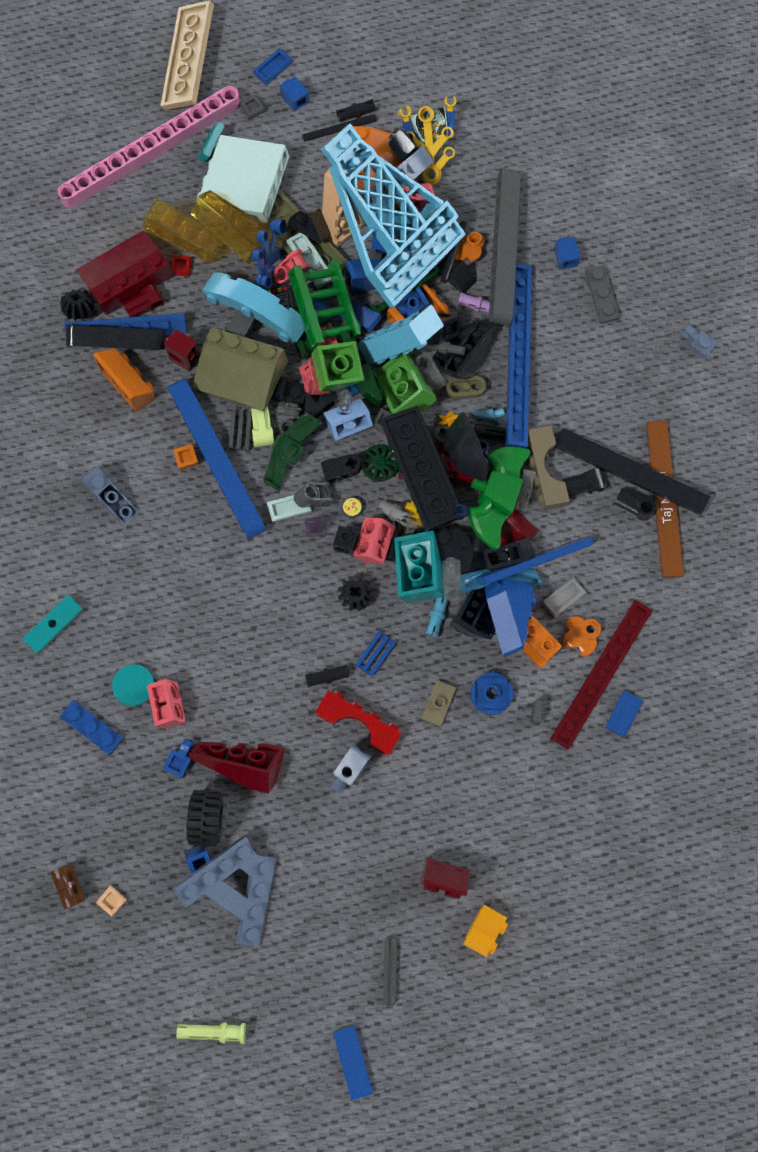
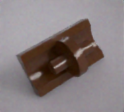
M72 863L50 872L64 910L86 901Z

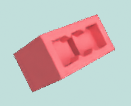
M365 518L353 556L368 564H384L395 526L383 518Z
M164 679L147 685L156 727L169 729L186 723L178 682Z

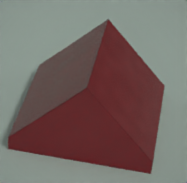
M514 509L512 514L502 524L500 544L528 536L531 540L539 530Z

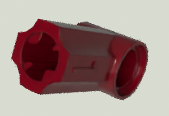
M149 284L140 291V294L122 304L129 317H137L148 310L154 311L160 305L162 307L165 304V300L156 285Z

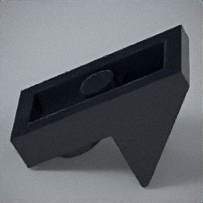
M319 208L310 217L306 213L298 211L289 218L288 225L318 244L323 243L330 237V230Z
M448 255L436 266L439 269L438 274L440 276L442 275ZM454 261L448 283L460 293L465 294L476 282V279L464 261L460 264Z
M287 376L280 377L270 400L299 404L303 407L306 397L304 385L288 382Z
M333 391L328 394L325 393L316 403L306 392L305 412L316 419L320 418L324 412H327L338 403L337 395Z

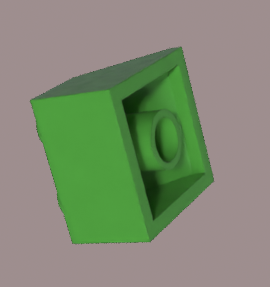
M356 341L317 346L311 353L320 392L339 390L364 381Z

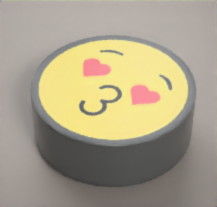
M355 497L345 499L342 504L343 514L348 518L358 517L362 512L361 501Z

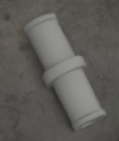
M383 500L379 504V508H381L379 511L386 514L390 520L397 521L404 526L410 524L412 518L409 517H412L411 514L403 511L399 505H393L387 500Z

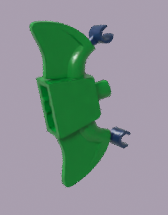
M481 441L480 445L483 455L491 467V472L487 476L486 481L474 478L471 483V488L480 491L478 504L480 505L478 507H469L467 510L463 504H458L454 510L462 511L463 513H457L455 517L458 520H462L465 516H468L469 523L477 536L490 548L497 550L500 547L502 524L512 514L523 482V479L519 478L520 469L529 457L530 450L521 447H503L490 454L488 452V443Z

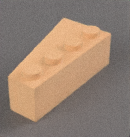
M328 169L324 174L322 214L331 233L327 240L337 248L352 234L330 170ZM351 205L360 229L365 225V222Z

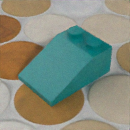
M432 530L394 538L398 597L407 604L446 597L445 577L435 532Z

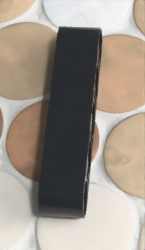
M66 324L67 346L165 350V329Z

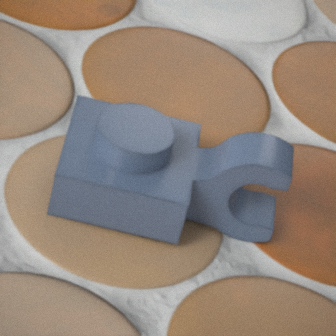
M690 325L681 334V336L692 343L689 348L704 358L708 356L717 344V341L704 331H701L698 335L696 330Z

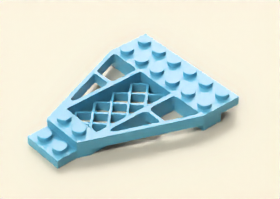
M348 124L320 150L332 164L329 170L365 275L388 306L392 308L466 234L457 223L456 219L459 216L448 200L442 201L378 156L374 149L361 139L353 126ZM364 168V176L358 175V173ZM370 168L375 172L376 178L370 177ZM395 178L410 189L405 193ZM357 180L364 181V190L357 189ZM370 182L376 183V192L370 191ZM382 185L388 190V195L382 194ZM414 191L435 206L425 218L422 217L409 199V196ZM370 197L376 198V207L370 206ZM382 199L388 200V209L382 208ZM394 201L399 205L400 211L394 210ZM351 205L368 227L362 236ZM382 213L388 214V223H382ZM394 215L400 216V226L394 225ZM406 218L412 223V228L406 227ZM394 229L400 230V240L394 239ZM371 233L374 234L387 252V256L374 269L363 242Z

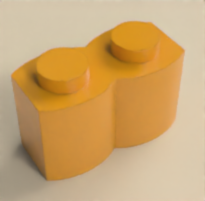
M482 904L462 944L485 957L488 954L493 955L498 945L495 942L499 934L503 935L508 926V923L505 922L507 917Z

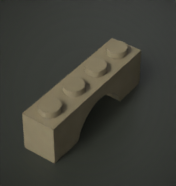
M552 425L528 429V447L526 448L530 450V456L528 457L529 467H533L534 475H532L534 487L537 486L539 491L537 502L539 506L542 505L543 511L567 507L570 502L565 482L551 477L544 465L545 456L556 445Z

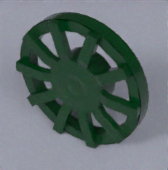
M376 444L364 451L361 458V468L366 477L376 482H384L396 474L398 470L396 461H388V459L393 457L391 448L387 445ZM378 449H383L381 455H379ZM372 450H375L376 456H374V455H373L372 453H370V452H371ZM386 451H389L391 454L385 457ZM369 455L372 460H365V457ZM364 463H371L372 465L365 468ZM388 465H395L394 470L389 468ZM371 469L375 470L373 476L368 473ZM384 470H388L391 474L385 477ZM377 472H381L382 478L376 477Z

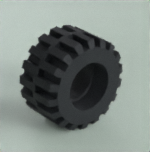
M194 790L192 792L188 805L186 836L189 845L216 847L219 843L223 819V796L221 792Z

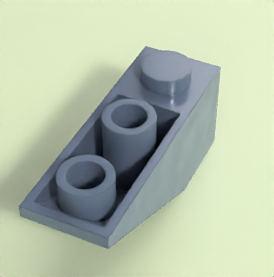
M93 466L79 479L124 526L140 513L98 467Z

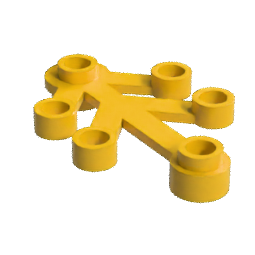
M424 106L419 110L418 117L424 125L425 145L416 138L413 132L408 131L407 134H412L414 142L419 147L423 146L434 160L423 171L422 177L426 183L435 185L441 179V169L449 159L455 157V150L452 147H446L443 151L444 155L436 164L434 156L447 139L453 137L454 131L451 127H444L442 134L433 144L431 121L434 119V111L432 108ZM425 112H430L428 119H425L423 116ZM447 129L451 130V135L448 137L444 135ZM449 149L453 151L450 157L446 155V151ZM431 171H434L436 174L433 179L429 178Z

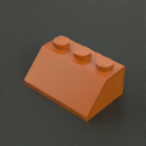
M114 348L93 354L99 370L136 413L155 399L153 394L155 389L148 381L144 382L141 379L142 374L136 367L132 368L129 365L130 360L124 352L120 354Z

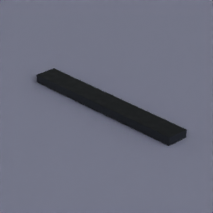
M562 428L555 441V448L700 516L711 497Z

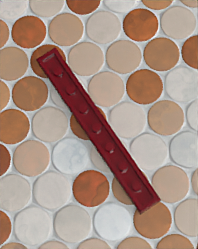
M637 600L633 601L550 737L552 741L569 750L653 610Z

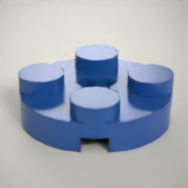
M489 672L476 679L471 687L470 697L478 711L486 715H497L505 711L512 702L513 689L504 676L499 673ZM490 688H493V691L498 694L493 699L486 696V692H489Z

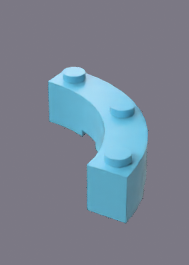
M214 272L202 290L207 296L206 299L212 304L226 305L240 310L245 316H251L268 326L284 342H297L305 330L301 315L293 308L286 309L279 304V298L244 279L237 278V280H233L229 274Z

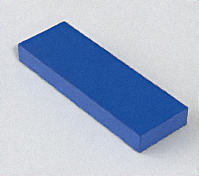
M355 1026L334 1031L333 1034L351 1101L373 1094Z

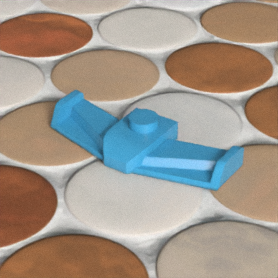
M487 568L458 575L457 587L460 594L464 595L467 591L487 586L478 584L476 577L495 569L488 570ZM527 569L506 577V579L530 583L536 586V588L541 589L542 581L535 569Z

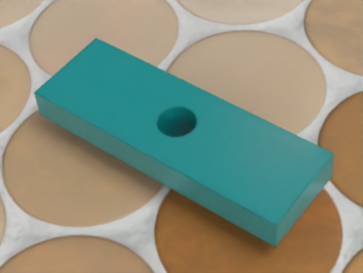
M69 595L65 596L22 640L39 654L83 609ZM56 622V626L51 628V623Z

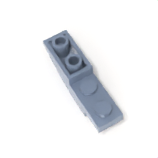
M421 146L396 168L413 180L429 167L434 160L426 149ZM395 178V180L403 189L406 185ZM376 184L370 188L371 192H376ZM382 185V194L388 195V190ZM371 197V199H372V200L374 201V203L376 204V198H375V197ZM382 199V205L388 200Z

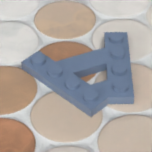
M242 836L172 889L183 907H188L201 896L206 895L240 919L235 943L259 947L276 859L256 855L248 839ZM239 868L249 875L245 897L223 882L225 878Z

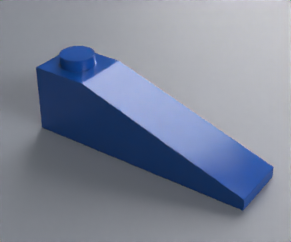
M506 578L485 586L486 599L502 654L506 657L525 647L528 634V619L532 618L531 607L535 605L536 601L534 588L530 583Z

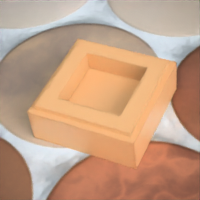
M110 885L96 903L113 917L127 899Z

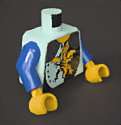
M453 96L452 105L447 103V97H445L446 111L445 107L433 110L434 119L431 121L433 144L442 134L444 127H451L454 130L455 110H453V106L456 104L455 96ZM405 106L406 115L402 113L401 108L398 109L399 117L404 120L402 121L404 131L413 132L416 138L425 145L424 125L419 119L418 114L410 115L411 109L409 106ZM430 112L424 113L425 119L430 117ZM445 130L444 135L446 137L450 136L451 130ZM442 147L435 156H440L443 153Z

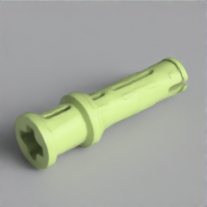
M226 1022L215 1026L178 1024L177 1039L219 1040L223 1044L226 1041L240 1042V1044L245 1043L246 1023L227 1025Z

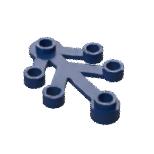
M284 219L271 221L270 231L272 232L270 244L268 242V231H258L257 241L262 243L263 250L254 249L252 252V259L257 261L259 276L256 277L255 285L266 291H270L272 280L274 279L273 272L276 266L272 265L284 257V249L276 247L278 236H283L286 233L287 224Z

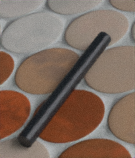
M373 114L302 134L304 142L338 133L348 124L363 126L376 122V116Z
M460 221L459 225L465 231L467 223ZM461 240L449 252L440 278L441 283L446 284L448 282Z

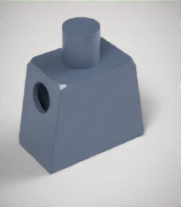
M356 744L352 745L333 773L337 778L332 783L331 788L341 794L347 784L352 786L373 756ZM347 767L352 770L350 776L345 773Z

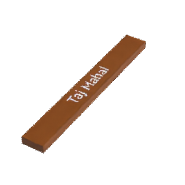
M647 421L646 430L650 468L673 479L667 421ZM653 494L654 502L656 503L655 516L662 578L683 577L676 504Z

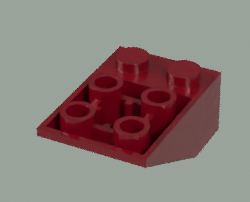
M426 858L419 884L424 885L423 890L433 893L442 890L445 891L444 896L460 899L461 896H467L470 870Z

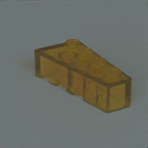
M211 190L197 197L190 214L246 263L250 264L253 262L252 252L254 249L263 250L262 243L257 241L259 230L268 231V242L270 244L272 232L265 224Z
M157 197L144 216L143 231L197 256L206 263L214 262L226 239Z

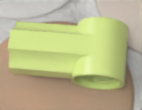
M266 407L264 412L252 408L254 447L273 445L274 438L273 429L270 425L269 408Z

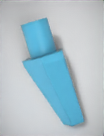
M491 408L473 411V414L478 419L498 422V418L505 416L506 412L504 408L495 411Z

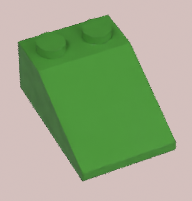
M401 353L376 372L378 384L382 388L392 414L416 405L419 406L422 413L437 400L431 386L408 353L405 355Z

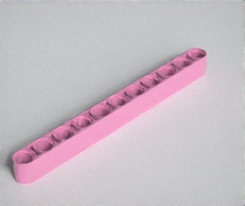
M233 86L221 89L63 183L58 188L62 204L68 208L78 205L235 111L240 105L238 90Z

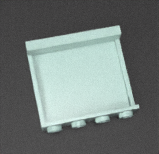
M220 135L214 147L213 158L209 161L207 175L203 178V187L197 195V203L202 212H205L206 208L209 207L256 215L260 222L268 223L289 159L286 146Z

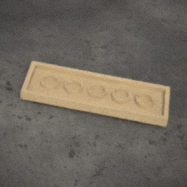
M210 0L182 6L178 9L160 105L164 110L196 105L214 7Z

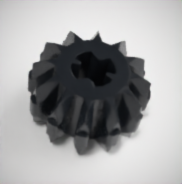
M72 289L71 292H65L64 296L61 297V312H63L67 319L73 318L74 321L77 319L83 320L85 317L90 318V315L94 313V299L88 291H81V289L74 291Z
M351 576L350 583L343 580L342 584L344 587L338 588V592L342 593L338 596V600H344L342 603L343 607L350 604L349 611H352L354 606L357 607V611H361L360 604L367 608V601H372L373 597L369 594L373 592V589L370 587L366 588L369 585L368 581L361 583L362 577H358L357 581H354L353 576ZM352 590L354 592L359 591V597L356 595L352 597Z

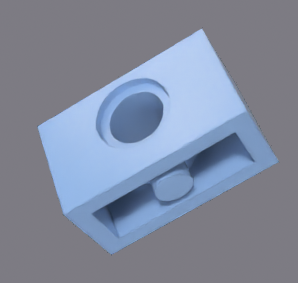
M361 398L324 412L328 429L335 441L373 426L369 410Z

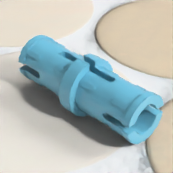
M442 597L436 598L433 611H430L429 614L431 618L426 631L427 635H431L433 632L434 637H439L442 621L446 618L445 610L450 597H444L443 601Z

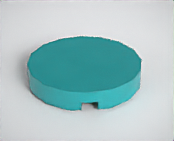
M131 664L117 671L113 678L112 690L119 702L126 706L136 707L150 699L147 685L155 682L148 669L141 665Z

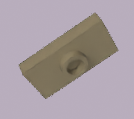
M437 680L421 720L441 727L456 688Z

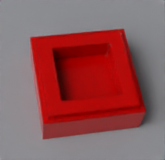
M172 255L170 268L173 275L189 277L192 258L189 256Z

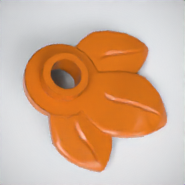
M478 232L465 235L461 240L455 261H463L468 258L469 261L474 262L479 259L482 254L481 248L485 244L484 237Z
M579 616L567 619L565 625L570 630L564 636L563 645L579 647L583 657L590 655L597 647L596 638L601 633L599 622L594 619L584 620ZM589 625L594 626L595 630L593 633L587 632Z

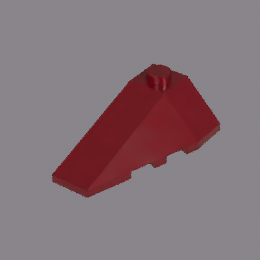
M198 742L189 753V758L248 789L269 794L278 780L285 748L269 744H258V749L245 748V743H238V746L226 748L224 743Z

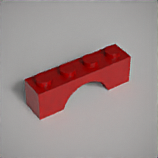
M335 690L333 692L327 691L316 709L315 715L332 725L343 719H356L362 722L370 733V747L389 757L401 736V732L398 731L400 728L391 722L385 724L380 721L381 717L374 712L366 713L362 710L363 707L354 701H351V703L343 699L345 696Z

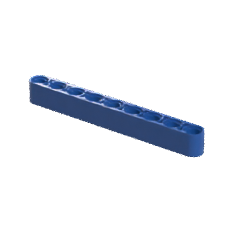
M184 378L167 386L175 405L181 412L183 420L190 429L191 435L199 446L223 495L226 496L231 510L235 513L239 525L245 532L246 538L249 540L265 532L266 528L187 380Z

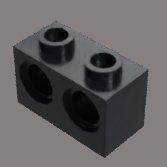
M437 313L444 326L432 335L427 342L442 343L458 336L460 316Z

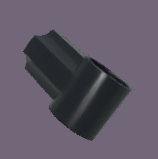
M592 469L584 472L583 475L562 480L566 484L568 496L586 492L592 494L593 491L602 492L606 489L600 469Z
M624 488L620 490L614 502V505L636 515L642 521L650 520L656 510V503L651 498H642ZM645 506L649 508L650 512H643L641 510V507Z

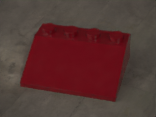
M144 231L137 233L76 269L105 315L123 306V302L140 294V291L149 284L158 285L173 276L169 263Z

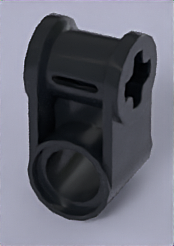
M354 454L328 459L321 463L325 481L330 484L332 483L331 481L338 480L339 482L343 479L354 477L361 471L360 459ZM352 462L355 468L351 469L349 463Z

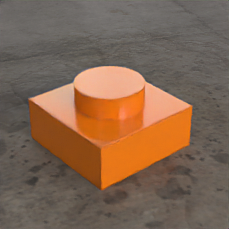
M193 444L173 449L179 471L199 465Z

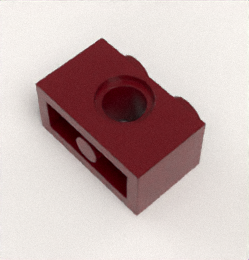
M177 329L166 337L164 345L169 360L189 372L200 357L197 342Z

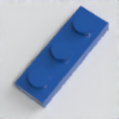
M74 700L60 715L61 719L109 755L114 752L124 739Z

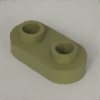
M471 376L469 380L452 378L446 385V393L452 399L477 398L482 396L486 389L485 380L479 376ZM472 386H478L479 390H473ZM457 387L459 391L454 392L452 388Z

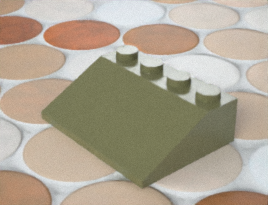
M211 327L203 343L192 389L264 412L287 365L288 359L283 348Z

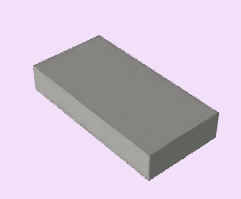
M572 577L541 603L555 619L587 592Z

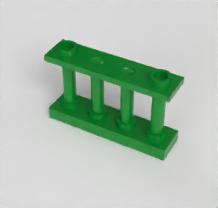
M333 259L328 265V269L305 273L302 271L301 265L292 267L288 276L310 348L315 349L324 342V338L340 335V332L348 330L350 337L353 336L356 339L361 334L360 323L356 320L343 278V268L339 265L338 259ZM326 277L332 278L334 288L314 292L308 290L307 281ZM337 295L339 307L320 311L314 309L313 300ZM343 314L345 326L325 330L320 328L318 319Z

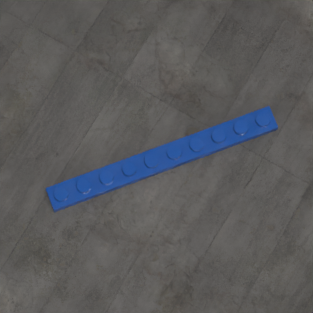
M516 264L513 317L509 325L506 447L526 449L528 447L532 266Z

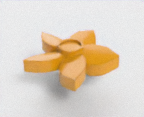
M453 411L448 412L446 416L438 415L441 420L438 425L447 424L450 427L458 415H454Z

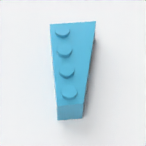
M431 304L420 313L417 311L404 320L400 319L389 327L386 326L367 335L356 345L367 364L369 363L370 365L376 362L378 365L387 360V358L392 360L401 353L405 355L415 347L417 350L427 345V340L444 325Z

